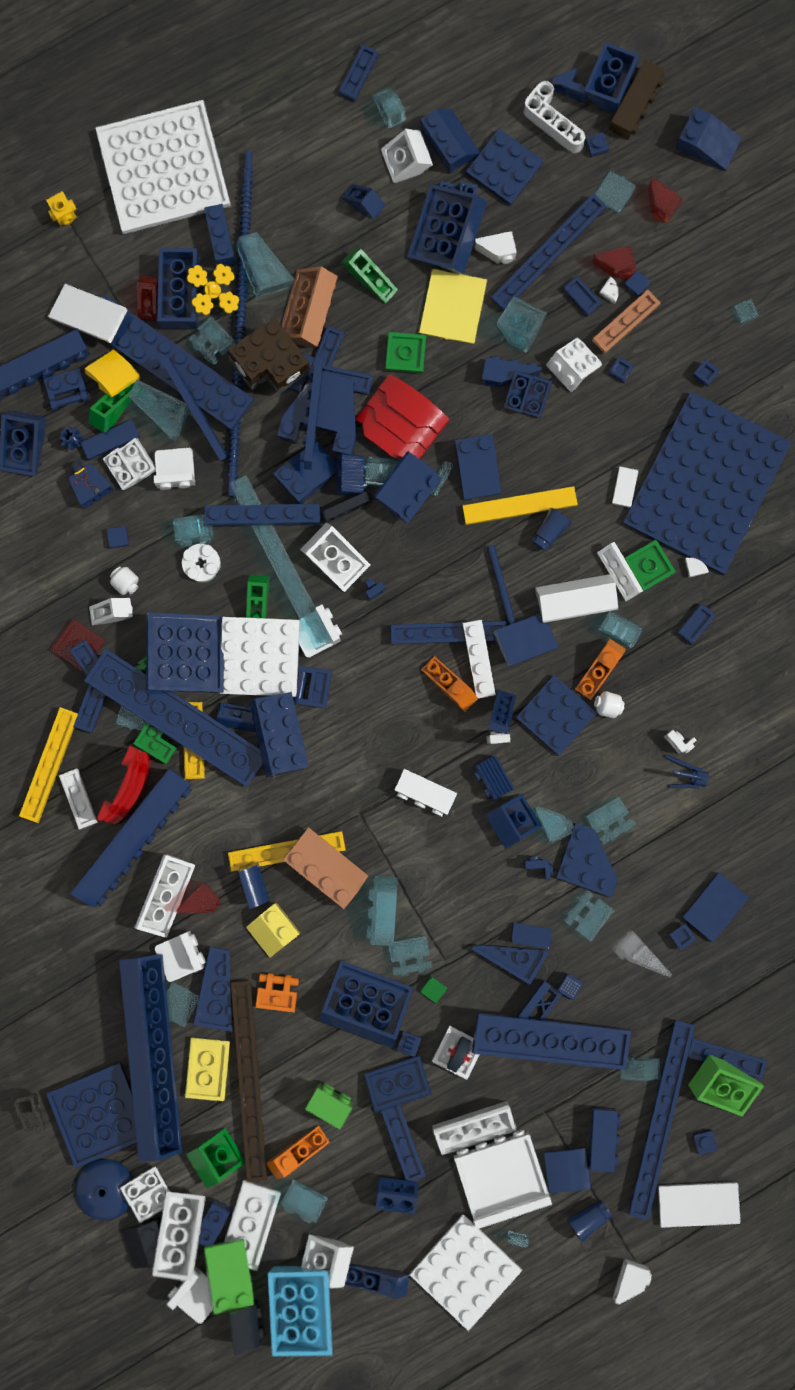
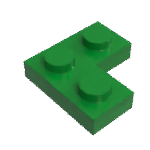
M146 723L133 743L166 765L177 749L161 739L164 733L149 723Z

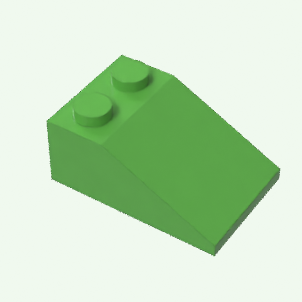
M710 1054L688 1084L697 1100L742 1117L764 1087L762 1083L730 1063Z
M244 1239L204 1247L209 1300L214 1314L254 1305Z

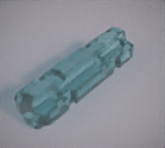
M447 460L444 461L442 469L437 473L442 479L431 493L434 496L438 495L440 487L442 488L449 475L448 472H451L453 464Z

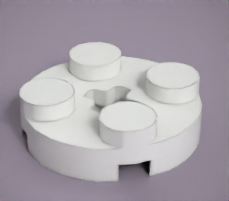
M196 544L187 549L183 554L182 568L185 574L196 582L202 583L212 580L220 569V557L210 545ZM200 558L206 560L203 568L196 565Z

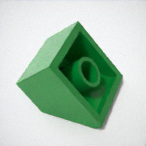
M226 1128L186 1154L206 1189L218 1184L246 1163Z

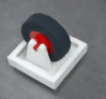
M449 1025L432 1062L467 1080L479 1057V1054L472 1053L474 1038Z

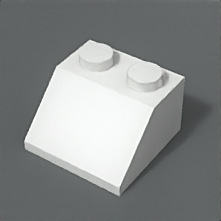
M405 129L381 149L393 183L420 175L433 165L422 134L417 130Z
M309 1235L301 1267L327 1270L329 1288L344 1287L354 1247L338 1240Z

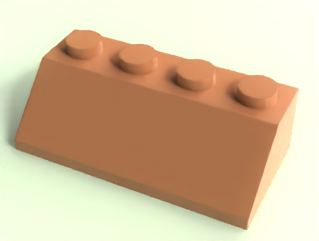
M322 266L297 269L281 327L285 329L290 339L298 346L318 347L321 339L322 329L337 280L335 274Z
M309 827L283 858L286 863L343 909L357 894L368 877L365 872Z

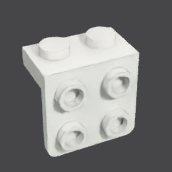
M578 338L556 351L546 364L570 392L574 391L585 377L602 365L600 360Z
M191 448L158 450L155 452L156 476H154V484L157 488L167 490L171 489V487L188 488L195 485L193 451Z
M323 605L316 607L315 612L300 619L299 644L308 658L341 641L339 636L342 633L337 624L333 626L330 620L333 616L329 608L324 609Z
M190 931L155 947L156 954H163L164 973L169 982L205 968L204 956L201 952L199 953L196 947L198 945L197 939Z
M195 1266L192 1281L181 1280L183 1283L179 1288L175 1286L168 1295L170 1300L167 1305L171 1309H174L176 1306L180 1307L197 1323H202L213 1309L209 1300L207 1275Z

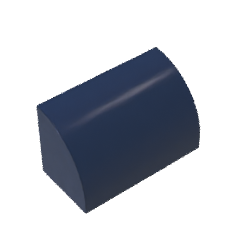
M259 862L241 866L239 868V875L249 909L267 902L269 896Z

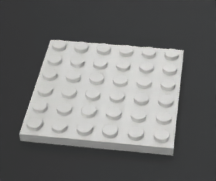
M203 100L96 128L123 234L205 213L204 207L223 204L224 208L231 206Z

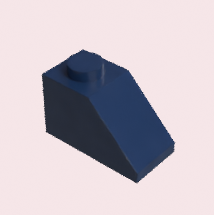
M352 184L342 196L345 202L363 216L373 219L381 213V209L385 206L373 188Z

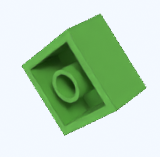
M326 1082L324 1084L319 1083L306 1106V1110L336 1128L341 1129L353 1106V1102L350 1101L351 1097L343 1092L338 1094L333 1091L334 1087Z

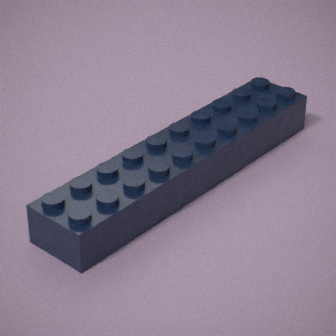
M163 954L119 960L139 1161H160L182 1153Z

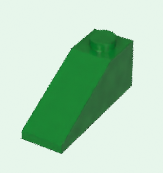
M361 248L353 249L341 262L360 283L382 302L387 303L398 291Z
M133 383L113 397L105 394L90 408L89 424L105 433L117 422L139 391L140 386Z
M250 574L247 585L246 618L267 619L269 576Z

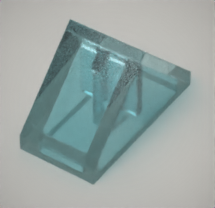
M660 1058L627 1059L626 1070H621V1079L649 1081L661 1078Z

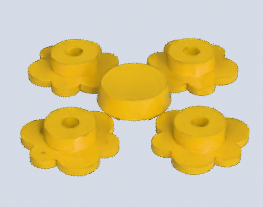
M218 264L213 272L216 282L211 281L208 283L206 278L207 272L203 271L201 266L196 265L188 270L187 280L189 283H193L195 287L205 285V295L199 293L192 300V305L196 307L197 313L202 312V314L208 315L210 309L213 308V303L210 302L211 299L218 296L221 301L219 306L224 308L226 313H231L233 310L236 311L238 309L239 298L231 292L221 294L219 286L223 283L224 285H229L230 281L234 279V274L230 272L231 268L229 266L225 267L222 264Z

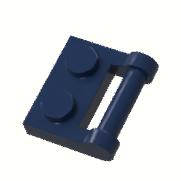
M80 368L44 378L53 411L58 410V407L78 401H89ZM80 390L78 394L56 400V396Z
M298 666L299 676L296 697L293 698L294 704L326 709L332 670ZM306 674H312L308 700L303 699Z

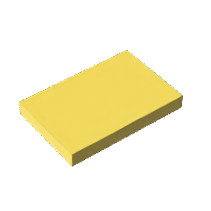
M191 1037L185 1098L225 1100L230 1041Z

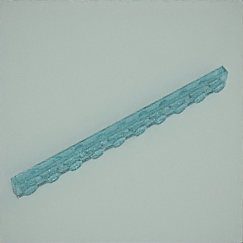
M247 476L230 483L240 505H262ZM252 525L254 533L315 650L333 642L273 525Z

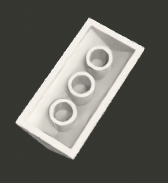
M610 574L535 588L543 623L618 610L616 583Z
M164 854L136 923V929L167 938L195 868L194 864L169 854Z
M507 1101L433 1125L434 1135L442 1155L517 1131Z
M166 1192L152 1276L192 1281L205 1196Z

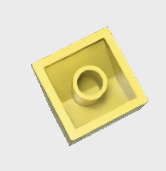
M277 903L246 927L270 958L300 934L299 930Z

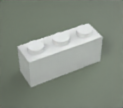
M404 769L395 788V791L398 792V797L405 800L409 797L415 800V805L424 809L425 806L433 808L432 812L441 817L443 814L448 815L457 793Z

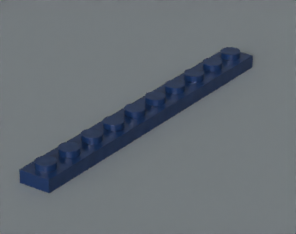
M674 1019L628 1212L630 1216L649 1220L693 1036L694 1024Z

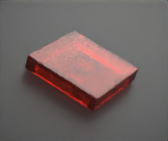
M73 619L52 648V651L84 672L69 650L86 640L95 654H97L106 641Z

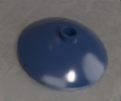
M111 1159L97 1160L86 1166L80 1173L75 1186L76 1200L83 1212L97 1220H111L122 1215L130 1205L120 1188L133 1180L130 1171L120 1162ZM100 1189L105 1190L106 1194L104 1196L100 1195Z

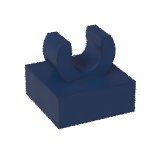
M372 578L365 581L369 589L366 592V596L370 601L386 591V587L382 582L376 585Z
M403 1031L397 1051L415 1057L422 1038Z

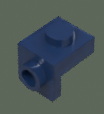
M540 856L528 857V861H524V869L544 868V879L546 880L550 879V875H553L552 863L549 864V860H540Z

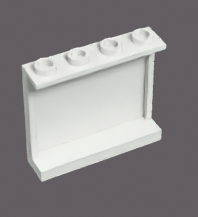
M520 1130L514 1132L513 1136L509 1138L505 1136L494 1139L493 1143L487 1144V1142L477 1144L475 1149L468 1151V1148L457 1151V1155H454L476 1229L552 1205L528 1131Z

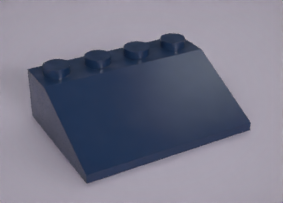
M430 184L407 257L464 275L487 201L476 194Z
M340 961L319 1021L392 1048L397 1039L413 987Z

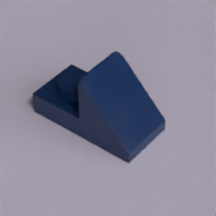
M577 68L553 77L551 83L554 88L553 91L579 102H585L587 95L584 93L586 86L582 83L574 82Z

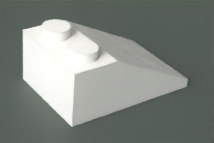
M327 522L300 549L344 592L370 566L355 548Z

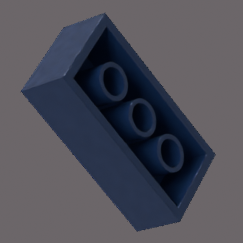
M159 248L157 321L161 329H198V313L195 310L196 307L192 305V300L199 294V287H195L193 283H189L187 280L188 270L199 265L200 262L197 248Z
M292 692L257 698L251 701L249 704L266 778L308 768L309 765Z

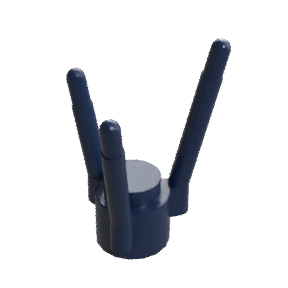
M665 755V758L693 770L691 773L673 770V774L689 777V781L692 784H671L669 788L699 789L700 786L706 787L709 777L708 772H704L702 768L695 767L672 756Z

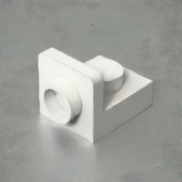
M674 730L664 736L678 754L682 752L687 754L695 747L693 743L697 741L695 738H692L684 743L683 736Z

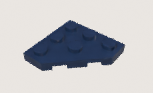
M575 823L556 878L612 897L618 878L594 829Z

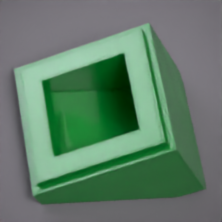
M431 976L420 992L437 1003L447 990V987Z

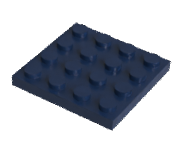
M148 612L146 614V691L223 693L224 654L221 649L223 616Z
M121 1062L46 1094L75 1168L137 1142L132 1091Z

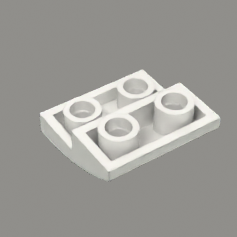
M134 438L121 449H115L103 458L122 490L135 485L156 471V466L137 438Z
M156 1166L120 1188L140 1223L164 1209L166 1192H170Z

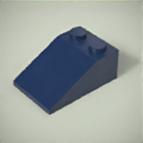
M695 106L679 138L676 149L726 171L742 138L713 114Z
M8 411L2 414L0 436L1 471L30 476L37 475L45 437L46 416Z
M493 434L455 440L454 447L464 500L501 494Z
M315 442L312 470L304 469V462H301L300 452L274 473V477L297 504H304L337 475V462L318 442Z

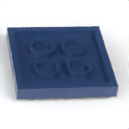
M499 129L468 168L466 175L511 206L543 165L544 160Z
M554 675L516 719L555 754L560 756L597 712Z

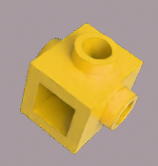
M63 191L46 200L51 208L48 211L53 221L57 220L60 226L68 225L77 218L74 213L77 209L71 199L67 200Z

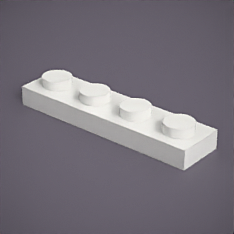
M482 620L463 623L476 696L477 698L496 695Z

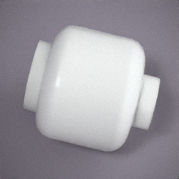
M118 567L110 575V584L121 595L127 593L131 595L137 590L139 578L128 567Z
M605 691L596 697L594 706L599 715L613 719L622 714L624 701H622L620 695Z

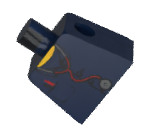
M77 460L70 465L75 474L69 477V481L80 505L84 509L114 490L112 485L92 464L84 467L81 461Z

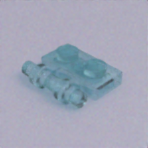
M212 317L198 328V331L201 333L198 338L195 335L189 338L192 346L203 354L206 361H210L212 364H216L218 358L215 356L216 352L223 356L230 347L236 344L235 340ZM206 341L212 344L209 348L204 345Z
M620 797L613 799L586 816V819L596 833L601 830L604 831L605 835L599 838L603 845L609 841L616 840L615 837L623 832H629L630 828L636 825L633 818L628 821L624 820L623 816L629 812ZM618 821L620 826L611 831L608 826Z
M587 890L583 896L579 897V902L574 909H570L567 913L568 917L565 919V922L570 926L574 920L579 922L575 930L589 941H592L614 910L599 898L594 904L591 903L589 900L593 894ZM586 906L590 910L587 912L584 918H582L579 914Z
M426 936L388 943L391 962L399 961L400 967L393 968L394 976H407V973L418 971L423 973L425 970L432 969L431 961L423 962L422 958L423 956L430 955ZM417 958V964L406 966L405 960Z

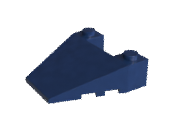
M322 372L316 428L336 433L332 451L338 455H353L357 441L353 380ZM311 377L283 415L277 434L279 439L298 444L301 429L305 423V416H309L306 404L307 399H311V393H308L309 382H313V377Z

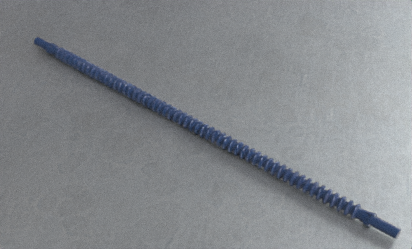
M250 150L245 151L244 179L241 186L243 188L241 191L243 194L241 195L243 199L241 204L243 205L240 206L242 209L240 211V214H242L240 216V224L242 226L239 227L241 230L239 232L241 235L239 237L240 247L238 248L240 251L238 253L240 256L238 261L240 262L237 264L239 266L237 268V271H239L237 273L239 277L237 282L239 283L236 284L239 287L236 289L239 303L237 304L238 309L235 311L237 313L235 315L237 320L234 322L237 325L234 326L236 329L234 331V334H236L234 336L236 340L233 342L234 345L245 338L243 335L246 334L243 331L246 329L244 326L246 324L244 320L246 316L244 314L247 313L244 309L247 308L245 305L247 303L245 299L247 295L245 293L248 292L246 289L248 287L246 284L248 282L246 278L248 274L246 272L249 271L247 268L249 266L247 263L249 261L248 251L250 250L248 247L250 245L248 242L250 237L248 236H250L249 230H251V227H249L251 225L249 221L251 217L249 215L252 214L249 210L252 209L250 205L252 204L251 194L253 193L251 190L253 188L251 185L253 183V180H251L253 152ZM233 367L234 373H232V376L234 378H232V381L234 383L232 384L240 389L243 387L241 384L243 379ZM240 421L233 431L229 432L231 435L229 440L231 442L228 443L230 445L228 448L230 451L228 456L230 458L227 459L230 462L227 464L229 467L227 478H229L228 497H235L237 467H239L237 464L239 453L237 451L240 450L238 448L240 445L238 442L240 440L238 437L240 435L238 430L241 429L239 427Z

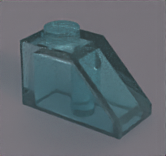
M388 87L372 95L389 128L405 121V108L398 95L391 88Z
M539 806L533 808L550 843L573 833L571 829L574 827L569 818L566 819L562 814Z

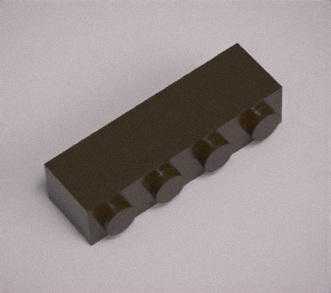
M645 59L611 121L610 131L629 140L631 134H636L640 126L638 124L640 118L644 119L648 112V108H646L648 103L652 104L657 95L655 90L657 87L661 88L664 83V68Z

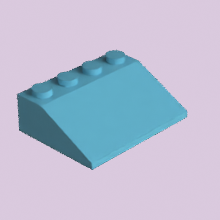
M295 1266L273 1267L268 1273L272 1356L332 1355L328 1271Z

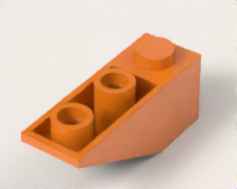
M609 639L575 690L591 700L621 659L626 649L612 639Z
M435 656L421 669L464 712L478 700L473 690Z
M317 1126L282 1150L266 1164L277 1180L285 1178L330 1142L321 1128Z

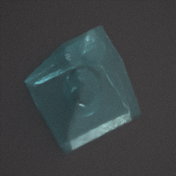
M513 297L496 325L510 345L527 352L536 339L547 312Z

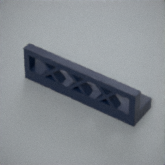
M543 980L516 1017L544 1020L562 994ZM549 989L556 994L552 1001L544 1002L543 996ZM542 1005L543 1014L540 1017L532 1018L531 1013L535 1007Z

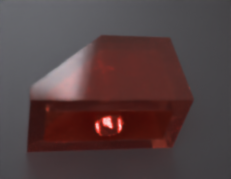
M653 177L648 186L651 211L656 219L667 223L678 210L683 199Z
M631 246L597 253L593 258L595 266L615 278H628L636 270Z
M141 275L137 283L138 318L141 320L157 321L158 277Z
M203 883L176 912L209 913L211 911L213 913L220 907L221 904L219 902L222 898L207 883Z

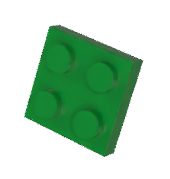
M389 332L386 371L423 374L426 335Z
M657 540L624 558L643 592L676 572Z

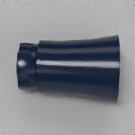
M550 507L544 521L531 541L540 549L547 551L549 546L553 545L556 539L572 522L562 513Z
M600 1200L566 1220L578 1239L583 1243L592 1233L604 1225L612 1217V1214L604 1202Z

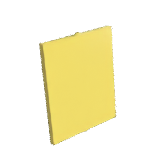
M432 269L419 334L474 344L487 279Z

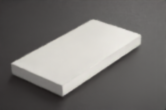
M65 284L48 317L51 320L111 343L128 310L123 306Z
M243 1180L224 1242L243 1238L249 1269L257 1271L281 1191Z
M737 1182L658 1185L661 1227L740 1224Z

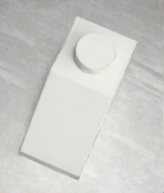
M512 231L475 239V250L496 263L502 262L507 264L516 258L517 252Z
M110 598L89 607L92 625L118 622L133 617L130 598Z
M624 1259L613 1295L615 1303L621 1304L643 1292L646 1285L649 1286L652 1275L647 1266Z

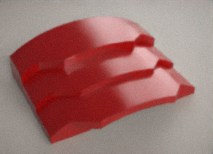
M389 374L366 407L358 415L356 421L363 426L364 437L380 447L393 459H402L407 451L420 459L448 424L449 418L421 393L399 378Z
M131 746L122 762L123 765L128 767L126 775L114 801L104 802L97 817L98 820L119 825L134 812L146 792L151 773L150 754Z

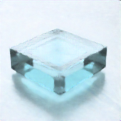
M752 299L733 307L740 325L759 316Z
M508 1231L507 1240L510 1244L528 1247V1235Z

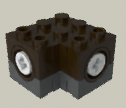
M273 317L268 323L263 324L251 335H247L238 344L228 349L229 361L251 390L267 380L279 395L307 375L309 371V361L302 355L301 350L290 339V336L281 327L276 317Z

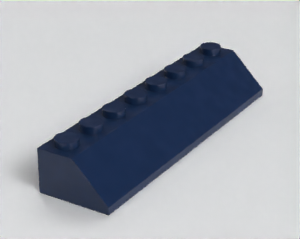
M169 769L71 894L92 908L98 905L102 906L108 898L106 894L109 890L113 891L120 883L118 879L121 875L125 876L132 867L130 866L134 859L138 860L144 852L142 850L146 844H151L155 839L156 835L154 833L158 828L162 829L168 822L166 818L169 814H174L178 810L180 800L182 798L186 799L192 791L190 789L192 784L176 771Z

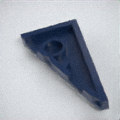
M473 945L471 948L528 984L532 983L549 954L546 950L485 945Z

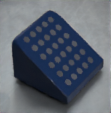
M566 973L556 990L574 1000L583 983Z

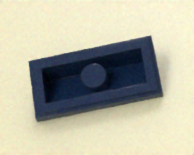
M220 703L217 722L227 728L254 732L255 726L250 707Z
M513 923L510 942L550 949L552 929Z

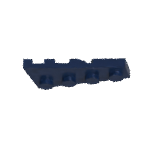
M209 947L193 1024L232 1032L229 950Z

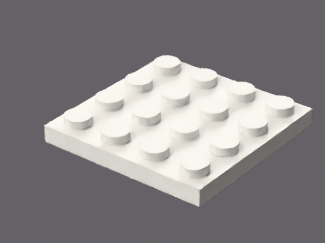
M222 617L221 650L224 654V692L220 694L273 696L292 692V696L296 697L300 620Z
M462 1214L410 1272V1276L469 1331L520 1274L522 1269L480 1229H476L475 1224L467 1216Z

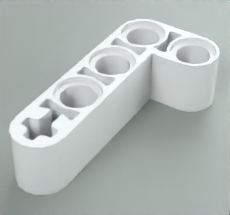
M548 81L539 83L525 101V116L570 152L577 153L581 151L585 140L584 132L549 105L552 100L553 85ZM541 92H546L548 95H543ZM534 105L537 108L532 109L529 106ZM543 117H550L551 120H545ZM558 128H563L565 131H559Z

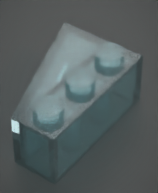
M257 232L239 237L236 247L256 298L291 287L294 281L293 277Z
M136 380L129 397L172 440L176 441L190 413L189 407L186 403Z
M375 876L374 888L369 890V901H373L372 907L368 908V919H372L371 926H367V938H371L370 945L394 946L398 877Z

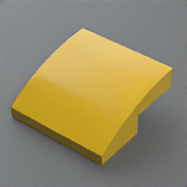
M115 350L110 351L85 368L86 374L98 382L99 389L110 397L115 396L140 379V375Z

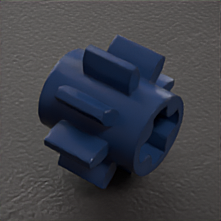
M71 426L61 430V437H58L62 442L61 446L65 449L69 447L72 451L74 448L81 447L80 442L84 439L80 435L81 431L77 427L73 430Z

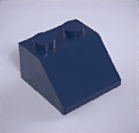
M523 794L485 815L505 849L542 827Z

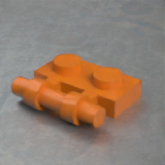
M268 973V975L260 974L259 982H266L267 984L266 988H258L256 1008L295 1012L297 992L290 991V985L298 986L299 978H292L291 975H285V977L274 976V973ZM273 983L283 984L284 989H272Z

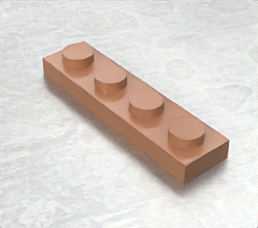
M647 290L597 334L592 341L606 354L660 306V302Z

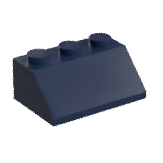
M605 42L584 93L600 109L616 114L636 71L640 55Z
M436 109L420 119V130L449 174L477 158L480 154V151L452 109Z
M407 451L374 497L395 518L409 523L442 478L429 465Z

